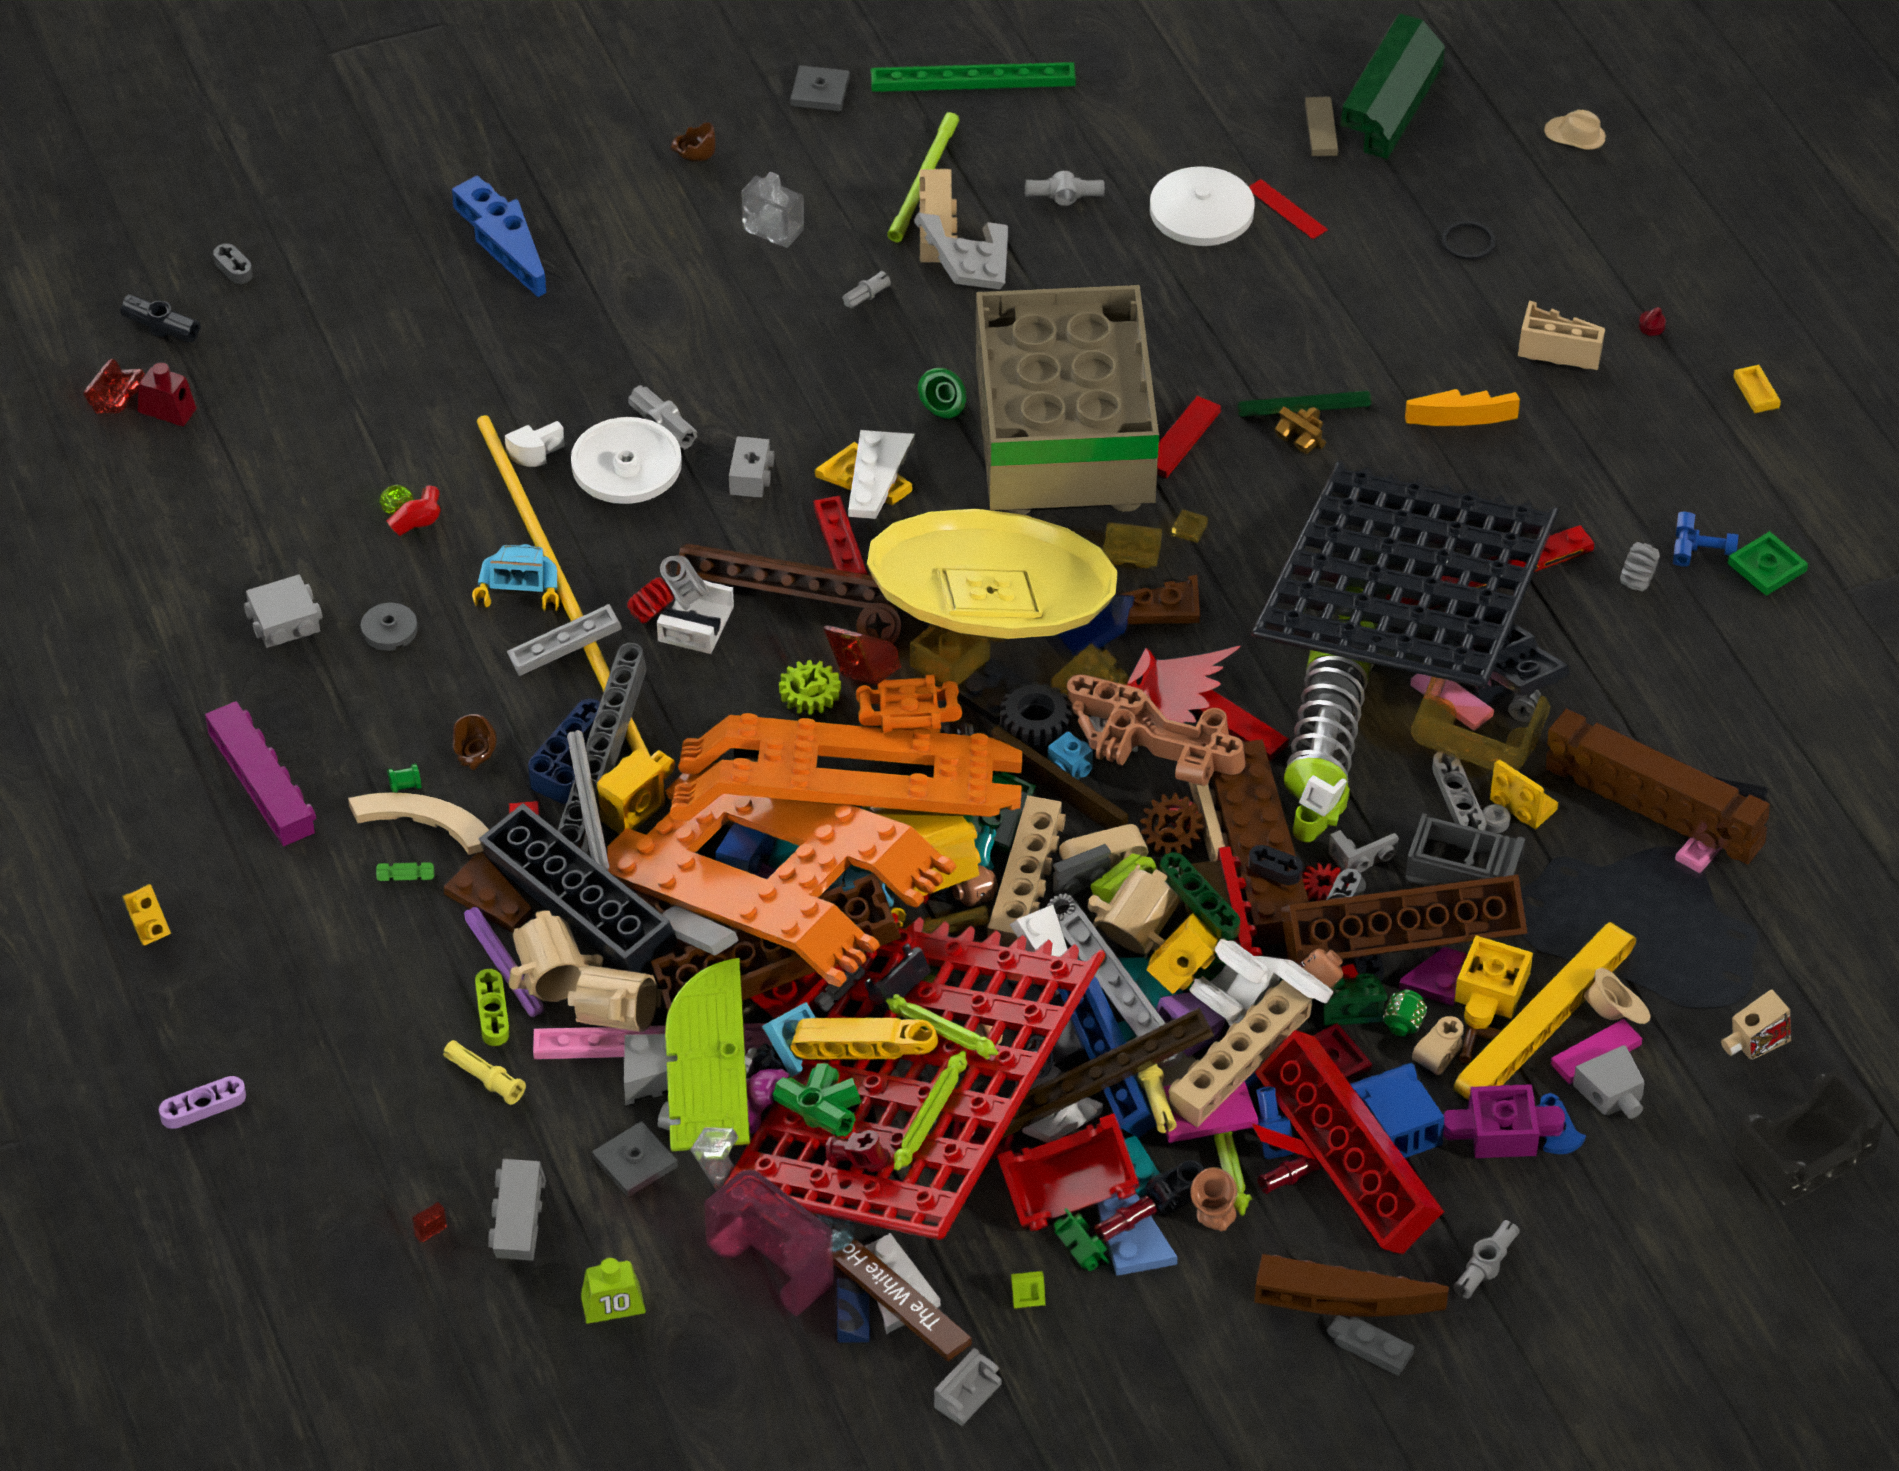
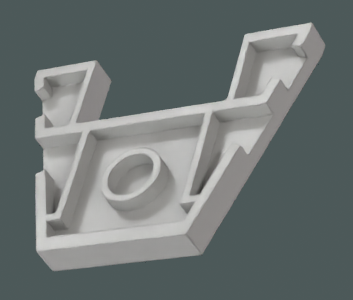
M917 214L914 219L917 227H923L927 234L925 239L929 245L936 247L940 253L938 259L955 284L993 289L1002 288L1005 284L1007 225L987 222L982 228L986 242L946 237L938 215Z

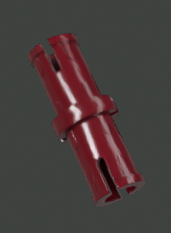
M1301 1156L1291 1162L1286 1160L1281 1162L1278 1168L1259 1175L1257 1178L1260 1188L1266 1185V1188L1262 1189V1192L1265 1194H1269L1271 1191L1286 1184L1293 1185L1297 1183L1298 1178L1317 1171L1320 1167L1319 1161L1315 1159L1310 1160L1311 1158Z
M1144 1196L1126 1208H1119L1112 1217L1094 1226L1097 1237L1103 1243H1106L1125 1230L1127 1232L1135 1228V1224L1156 1213L1155 1204L1151 1199L1149 1200L1148 1196Z

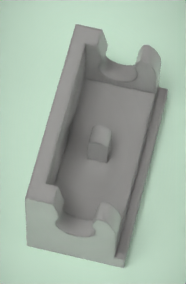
M973 1348L934 1390V1408L963 1426L1001 1385L1002 1379L995 1374L999 1370L998 1366L981 1355L977 1349Z

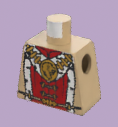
M1771 989L1734 1015L1732 1018L1733 1034L1722 1039L1721 1043L1724 1050L1730 1056L1740 1050L1749 1059H1755L1791 1041L1790 1009Z

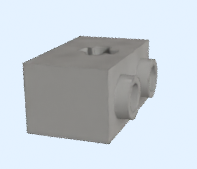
M737 436L729 472L730 495L763 497L764 487H769L771 472L768 470V467H773L774 451H770V439Z

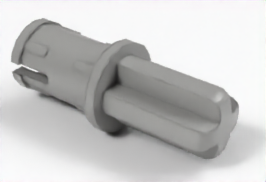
M880 271L869 280L860 281L856 288L843 295L845 306L853 308L866 299H873L876 293L890 286L889 276L882 279L886 273Z

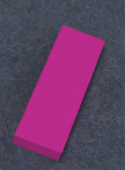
M1622 1019L1552 1057L1551 1065L1568 1084H1571L1574 1081L1576 1066L1623 1045L1630 1052L1641 1046L1642 1038Z

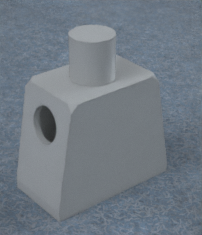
M1625 1045L1576 1066L1573 1081L1574 1087L1604 1115H1610L1622 1109L1626 1116L1632 1119L1642 1112L1643 1106L1639 1101L1643 1096L1644 1079Z

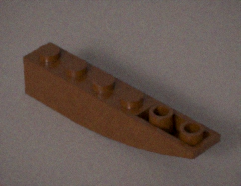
M1262 1254L1254 1302L1312 1313L1341 1316L1381 1317L1410 1315L1446 1310L1449 1286L1440 1285L1435 1282L1427 1283L1410 1280L1406 1277L1381 1275L1372 1271L1352 1270L1343 1266L1323 1265L1309 1260L1289 1259L1280 1255Z

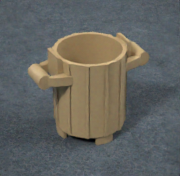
M1138 864L1130 872L1109 904L1100 900L1098 896L1093 895L1089 898L1088 910L1098 915L1094 920V927L1098 925L1107 937L1133 953L1144 954L1143 958L1146 959L1152 950L1156 951L1166 941L1158 935L1181 902V898L1165 882L1168 877L1157 869H1155L1153 874L1140 870V865Z
M541 911L535 914L536 919L530 920L519 928V931L516 928L513 932L516 951L522 966L511 969L509 987L511 989H527L529 995H534L542 1001L558 1002L567 999L569 991H576V985L582 973L578 971V968L581 966L588 967V964L590 966L602 967L603 957L598 954L593 956L581 955L568 922L560 918V916H551L550 911Z
M581 966L578 968V971L582 973L576 985V991H569L568 1005L575 1006L577 1022L645 1032L651 1026L656 1014V1008H661L662 989H657V983L653 975L595 966Z

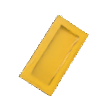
M1760 365L1734 370L1733 378L1754 413L1780 408L1781 401Z

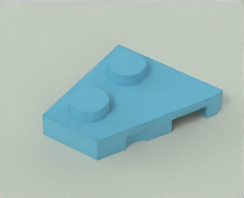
M807 1002L762 1026L789 1072L790 1077L800 1073L803 1069L801 1066L803 1059L794 1055L790 1048L797 1024L801 1019L815 1018Z

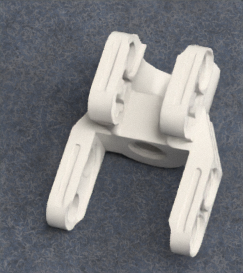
M1220 939L1214 949L1219 959L1226 963L1224 969L1212 981L1207 980L1203 976L1201 979L1196 978L1189 989L1195 997L1225 1017L1229 1026L1233 1023L1238 1024L1244 1018L1247 1010L1253 1004L1258 1005L1263 1000L1267 990L1272 986L1276 987L1281 978L1308 998H1315L1323 1003H1327L1333 994V991L1327 985L1294 961L1253 956L1234 941Z

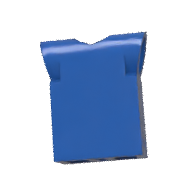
M1412 1062L1385 1071L1380 1075L1371 1076L1350 1084L1404 1158L1443 1145L1445 1117L1420 1080L1417 1081L1415 1067Z

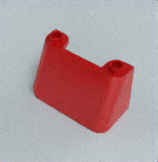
M1114 1113L1099 1118L1101 1123L1096 1125V1129L1091 1124L1086 1126L1087 1129L1049 1143L1032 1149L1024 1148L1022 1149L1024 1155H1021L1020 1152L1013 1154L1012 1150L997 1155L1023 1228L1029 1227L1030 1231L1045 1228L1048 1226L1047 1221L1066 1215L1065 1208L1072 1213L1118 1196L1119 1200L1136 1194L1135 1189L1140 1184L1121 1127Z

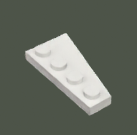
M860 430L848 517L877 518L888 496V490L897 478L900 466L904 464L909 449L915 443V434Z

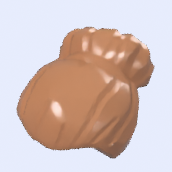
M1211 1167L1201 1171L1193 1180L1190 1191L1192 1202L1197 1208V1220L1208 1228L1222 1232L1236 1218V1209L1233 1205L1237 1197V1185L1233 1177L1222 1169Z

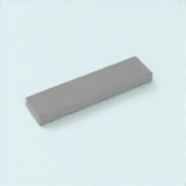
M608 604L512 648L507 653L518 675L521 676L622 628L613 609Z
M676 905L661 913L671 922L676 938L712 955H717L738 941L735 931Z

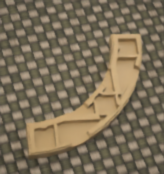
M375 793L348 798L349 807L357 823L411 817L415 822L433 827L440 826L448 830L449 835L464 847L468 855L483 851L479 838L488 832L489 829L474 815L450 802L411 793Z

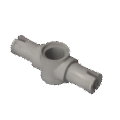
M1059 171L1048 180H1025L1026 197L1048 196L1049 199H1055L1056 203L1063 206L1073 204L1081 196H1104V180H1081V178H1075L1073 173L1069 171Z
M1505 1220L1492 1237L1479 1240L1475 1244L1473 1257L1466 1265L1467 1270L1453 1286L1457 1294L1461 1295L1466 1290L1463 1297L1468 1299L1481 1281L1492 1279L1498 1275L1500 1262L1507 1254L1508 1246L1520 1233L1515 1224H1512L1507 1229L1510 1221Z

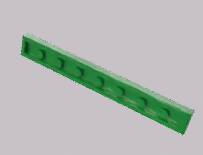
M1074 62L871 68L872 92L1075 86L1076 83Z

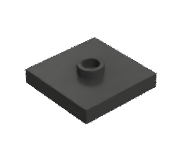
M799 65L790 99L791 106L841 111L850 78L849 70Z
M642 1121L592 1151V1159L627 1197H630L678 1167V1160Z

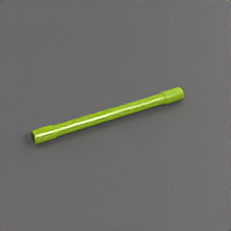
M950 112L945 114L920 169H935L949 138L952 137L959 122L956 114ZM920 170L898 216L895 217L887 233L888 238L893 242H900L920 200Z

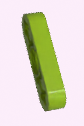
M484 969L475 978L482 1039L490 1046H499L504 1044L509 1038V1023L503 980L498 971ZM485 982H491L493 992L487 993ZM495 1003L500 1006V1009L495 1012H489L484 1007L487 1004ZM493 1022H497V1027L499 1033L493 1034Z

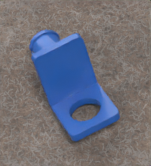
M1268 1086L1257 1089L1256 1094L1260 1109V1115L1257 1116L1258 1125L1292 1137L1290 1120L1278 1111L1275 1087ZM1262 1142L1265 1159L1294 1154V1152L1285 1149L1273 1150L1268 1143Z

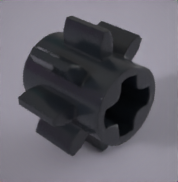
M764 1043L757 1049L758 1054L752 1058L756 1073L765 1069H783L786 1071L773 1045L769 1047L767 1043Z

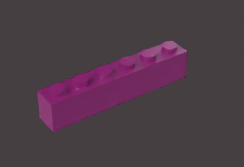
M237 701L206 713L208 734L282 846L284 847L314 834L313 821L316 820V815L312 806L304 803L300 788L297 785L293 786L291 784L290 775L286 767L279 766L274 749L272 747L267 748L263 733L259 728L255 729L253 727V721L249 712L242 710Z

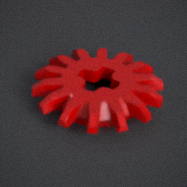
M1316 863L1317 871L1311 866L1306 867L1308 872H1302V878H1304L1303 883L1306 892H1308L1307 897L1309 901L1312 898L1317 899V901L1327 899L1337 876L1342 871L1341 867H1336L1332 871H1330L1331 863H1328L1325 869L1322 868L1320 863ZM1318 879H1329V887L1327 885L1318 886Z

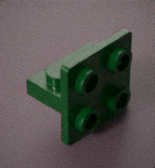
M1362 973L1356 975V978L1344 979L1342 977L1341 980L1331 987L1333 994L1328 1002H1322L1324 1026H1332L1335 1023L1346 1025L1384 1022V1001H1387V993L1377 976Z

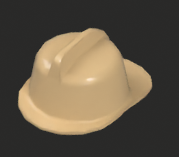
M1576 110L1566 116L1556 117L1550 120L1544 129L1546 136L1552 141L1586 150L1601 147L1606 137L1604 130L1600 127L1598 117L1587 110Z
M1599 968L1595 971V983L1586 991L1584 996L1601 1017L1608 1020H1618L1626 1017L1638 1024L1649 1022V1010L1638 996L1623 985L1611 971L1605 968Z

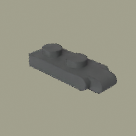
M1337 1315L1327 1329V1333L1336 1338L1335 1343L1338 1346L1397 1376L1400 1375L1414 1354L1415 1346L1354 1316L1347 1319Z

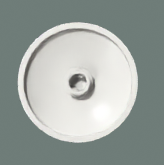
M1190 167L1172 172L1156 184L1150 197V215L1156 227L1168 237L1189 245L1211 246L1231 241L1248 229L1254 217V197L1246 183L1227 171L1212 167Z
M635 417L609 419L592 426L578 438L571 453L572 472L578 485L595 498L619 504L643 502L662 494L678 478L682 463L679 443L668 429L656 422Z

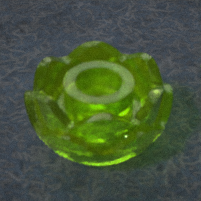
M391 485L382 492L379 503L386 513L393 515L404 503L414 500V497L407 487Z

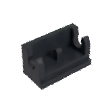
M906 943L902 947L905 958L898 965L891 969L875 985H873L871 978L864 982L869 993V999L890 1010L889 1005L886 1003L887 998H893L895 994L904 997L931 972L922 949L917 946L911 950L910 945Z

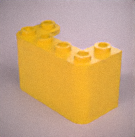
M862 806L863 810L913 827L942 856L954 861L956 869L950 875L939 872L935 867L931 869L937 871L943 877V882L939 886H935L936 889L933 892L980 876L978 864L981 863V858L974 839L977 838V832L973 823L967 822L963 815ZM919 891L923 896L928 895L925 892Z

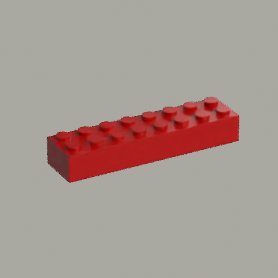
M1294 1030L1255 1071V1074L1265 1087H1275L1277 1104L1382 1249L1403 1254L1444 1211L1314 1036Z

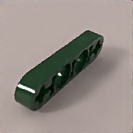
M1169 853L1163 856L1160 871L1168 876L1165 880L1167 884L1216 937L1224 940L1236 938L1240 932V917L1183 855ZM1187 883H1195L1199 888L1190 891L1183 886ZM1212 902L1217 907L1207 910L1201 907V904Z

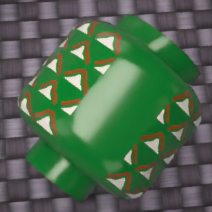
M1405 989L1391 995L1383 1013V1020L1389 1026L1390 1032L1397 1036L1414 1034L1419 1031L1427 1007L1421 995Z

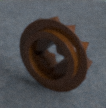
M874 603L861 611L856 626L858 635L865 644L874 648H884L892 645L900 636L902 622L898 612L890 605ZM878 613L882 622L891 624V626L882 629L881 638L877 629L868 628V625L877 622Z

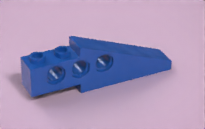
M475 176L452 188L453 207L474 226L476 241L537 297L545 294V273L518 199L508 203L505 197L498 195L489 183H485L479 176Z

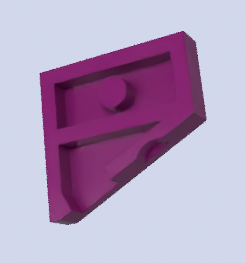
M1443 947L1402 977L1399 982V990H1411L1422 997L1454 1006L1457 978L1468 954Z

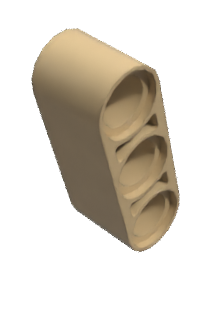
M1127 824L1069 839L1059 847V854L1062 860H1065L1106 843L1111 851L1109 858L1111 860L1110 869H1112L1132 853L1141 855V857L1147 856L1148 848L1139 828L1134 824Z

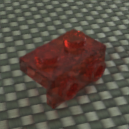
M109 359L83 394L96 414L119 413L125 409L126 403L133 394L138 392L140 381L145 376V373L142 369L121 370L115 359Z

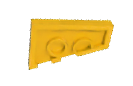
M853 442L816 468L815 477L851 490L858 444ZM897 473V478L894 484H891L884 503L894 505L912 492V483Z

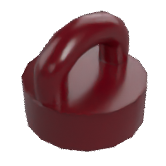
M1655 307L1651 311L1641 314L1639 318V329L1641 332L1649 336L1660 335L1664 332L1666 318L1662 314L1660 307Z

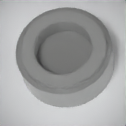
M1492 804L1482 810L1486 820V831L1501 833L1509 827L1510 812L1502 805Z

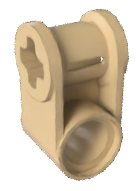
M1453 1016L1440 1019L1432 1030L1418 1042L1412 1053V1060L1437 1075L1444 1072L1451 1060L1462 1049V1022Z

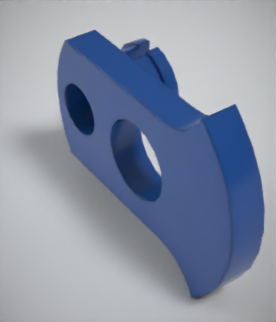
M1551 1093L1543 1095L1540 1104L1536 1107L1559 1106L1565 1114V1130L1560 1136L1544 1137L1546 1144L1543 1146V1151L1552 1154H1567L1577 1150L1584 1143L1586 1135L1579 1133L1575 1129L1558 1096Z

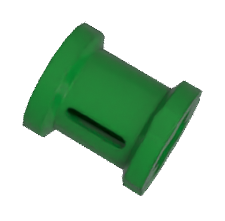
M416 763L412 764L410 768L395 771L392 768L387 769L392 793L412 787L421 789V779Z

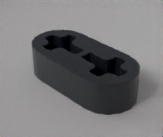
M1257 845L1250 850L1248 864L1252 872L1285 885H1294L1301 880L1303 865L1299 858L1266 845Z

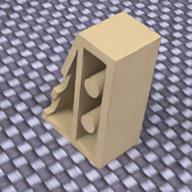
M920 169V213L938 215L945 236L957 238V235H952V233H957V217H952V215H957L956 199H951V169ZM921 226L920 262H940L938 259L940 253L935 246L928 244L925 239L927 234Z
M1529 300L1521 330L1518 356L1529 360H1542L1558 365L1566 364L1582 369L1598 370L1605 328L1574 317L1573 321L1559 316L1560 311L1551 309L1550 312L1536 308L1537 303Z

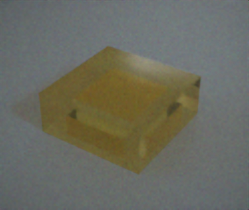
M1182 509L1172 527V535L1198 543L1208 525V517Z

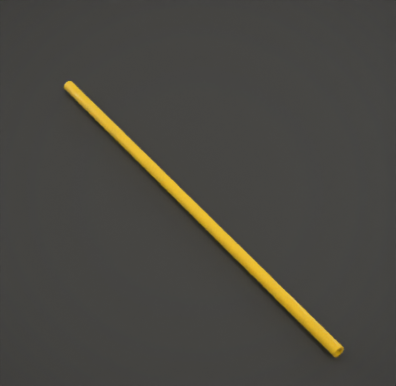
M486 415L477 419L478 427L535 547L543 548V556L548 557L557 567L556 592L570 621L582 617L581 609L490 418ZM595 641L584 646L583 649L604 691L610 670ZM631 717L625 738L632 752L638 749L650 757Z

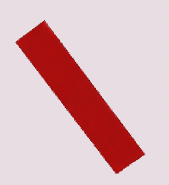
M1262 179L1249 186L1255 196L1312 239L1328 230Z
M1251 1123L1262 1142L1318 1160L1305 1141Z

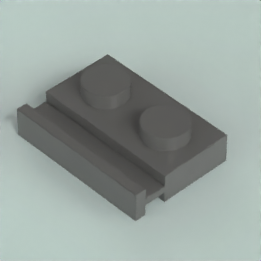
M1106 843L1053 864L1055 869L1053 873V893L1055 896H1059V894L1074 895L1083 889L1091 887L1093 882L1102 878L1110 870L1111 860L1109 855H1111V851Z

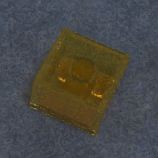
M931 624L910 643V666L923 675L934 674L935 682L940 686L946 681H954L959 686L990 660V638L987 636L958 633Z

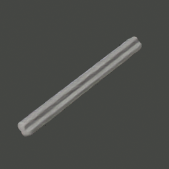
M579 730L569 732L567 739L590 855L594 861L608 870L609 863L584 737Z

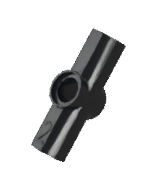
M128 294L123 299V304L120 308L122 316L149 326L151 333L155 336L171 335L183 341L193 343L198 338V333L201 329L199 321L172 311L170 304L166 301L150 302Z

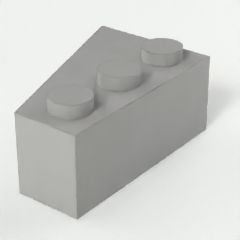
M665 1034L625 1035V1105L635 1103L634 1099L651 1094L653 1098L661 1096L662 1091L668 1090L667 1062L677 1061V1055L666 1056Z
M503 1159L502 1169L496 1170L495 1187L499 1188L498 1199H493L492 1217L496 1218L495 1229L490 1228L488 1245L493 1248L496 1258L533 1260L538 1233V1212H541L542 1208L540 1192L541 1188H545L546 1183L540 1161Z

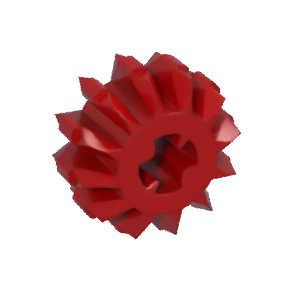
M657 577L629 599L627 607L635 619L637 618L640 623H646L667 607L675 597L667 582L661 577Z

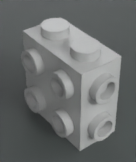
M300 574L246 590L247 602L244 603L245 613L248 619L253 618L254 622L252 625L257 639H263L266 648L320 632L319 620L323 619L318 603L313 604L312 600L314 598L309 584L304 585Z

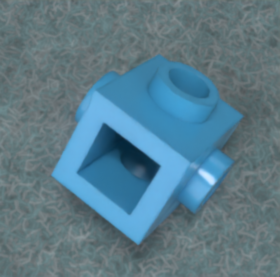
M1066 732L1048 746L1047 759L1078 780L1090 773L1093 767V750L1086 742L1080 741L1070 732Z

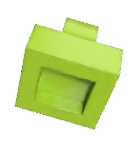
M1042 1271L1011 1274L1014 1308L1045 1305L1044 1276Z

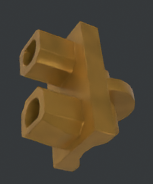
M1286 407L1282 408L1279 412L1281 421L1275 428L1279 438L1288 441L1294 433L1298 434L1299 437L1294 442L1295 446L1306 455L1315 446L1320 449L1325 446L1326 441L1322 439V430H1320L1323 422L1319 420L1320 411L1312 407L1307 412L1300 409L1298 414H1295Z

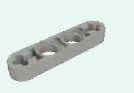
M1449 750L1437 752L1433 758L1432 770L1454 823L1468 826L1469 820H1471L1473 828L1486 831L1485 817L1459 757ZM1446 765L1450 766V772H1447ZM1450 782H1457L1461 784L1462 787L1459 789L1450 788L1447 784ZM1459 803H1466L1470 805L1471 808L1468 810H1461L1457 808L1456 805Z

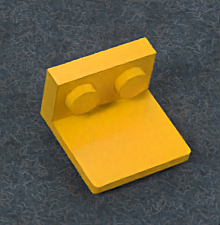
M1497 760L1494 763L1490 800L1507 808L1521 822L1537 829L1557 810L1558 802L1546 795L1543 787L1503 761Z

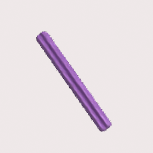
M477 907L466 910L464 913L465 921L509 985L511 969L518 966ZM512 989L529 1016L535 1017L543 1013V1003L539 998L529 995L527 989Z

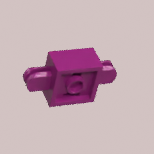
M1532 1084L1471 1087L1468 1109L1447 1110L1444 1113L1443 1136L1447 1140H1472L1475 1158L1536 1156L1539 1137L1560 1136L1562 1134L1565 1114L1559 1106L1535 1107Z

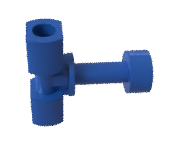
M1690 512L1678 513L1676 537L1678 539L1675 541L1673 564L1689 566L1691 551L1697 552V546L1724 549V555L1727 556L1737 551L1738 534L1727 533L1726 538L1701 536L1698 529L1694 530L1695 514Z

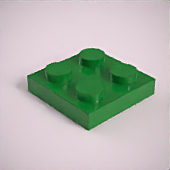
M1770 531L1729 555L1728 564L1765 596L1805 573L1808 567V563Z

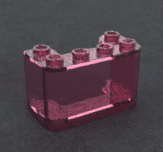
M745 1170L738 1173L704 1202L707 1246L722 1257L732 1258L738 1256L752 1245L791 1277V1281L781 1290L780 1299L783 1306L796 1317L833 1284V1235L831 1229L759 1172Z

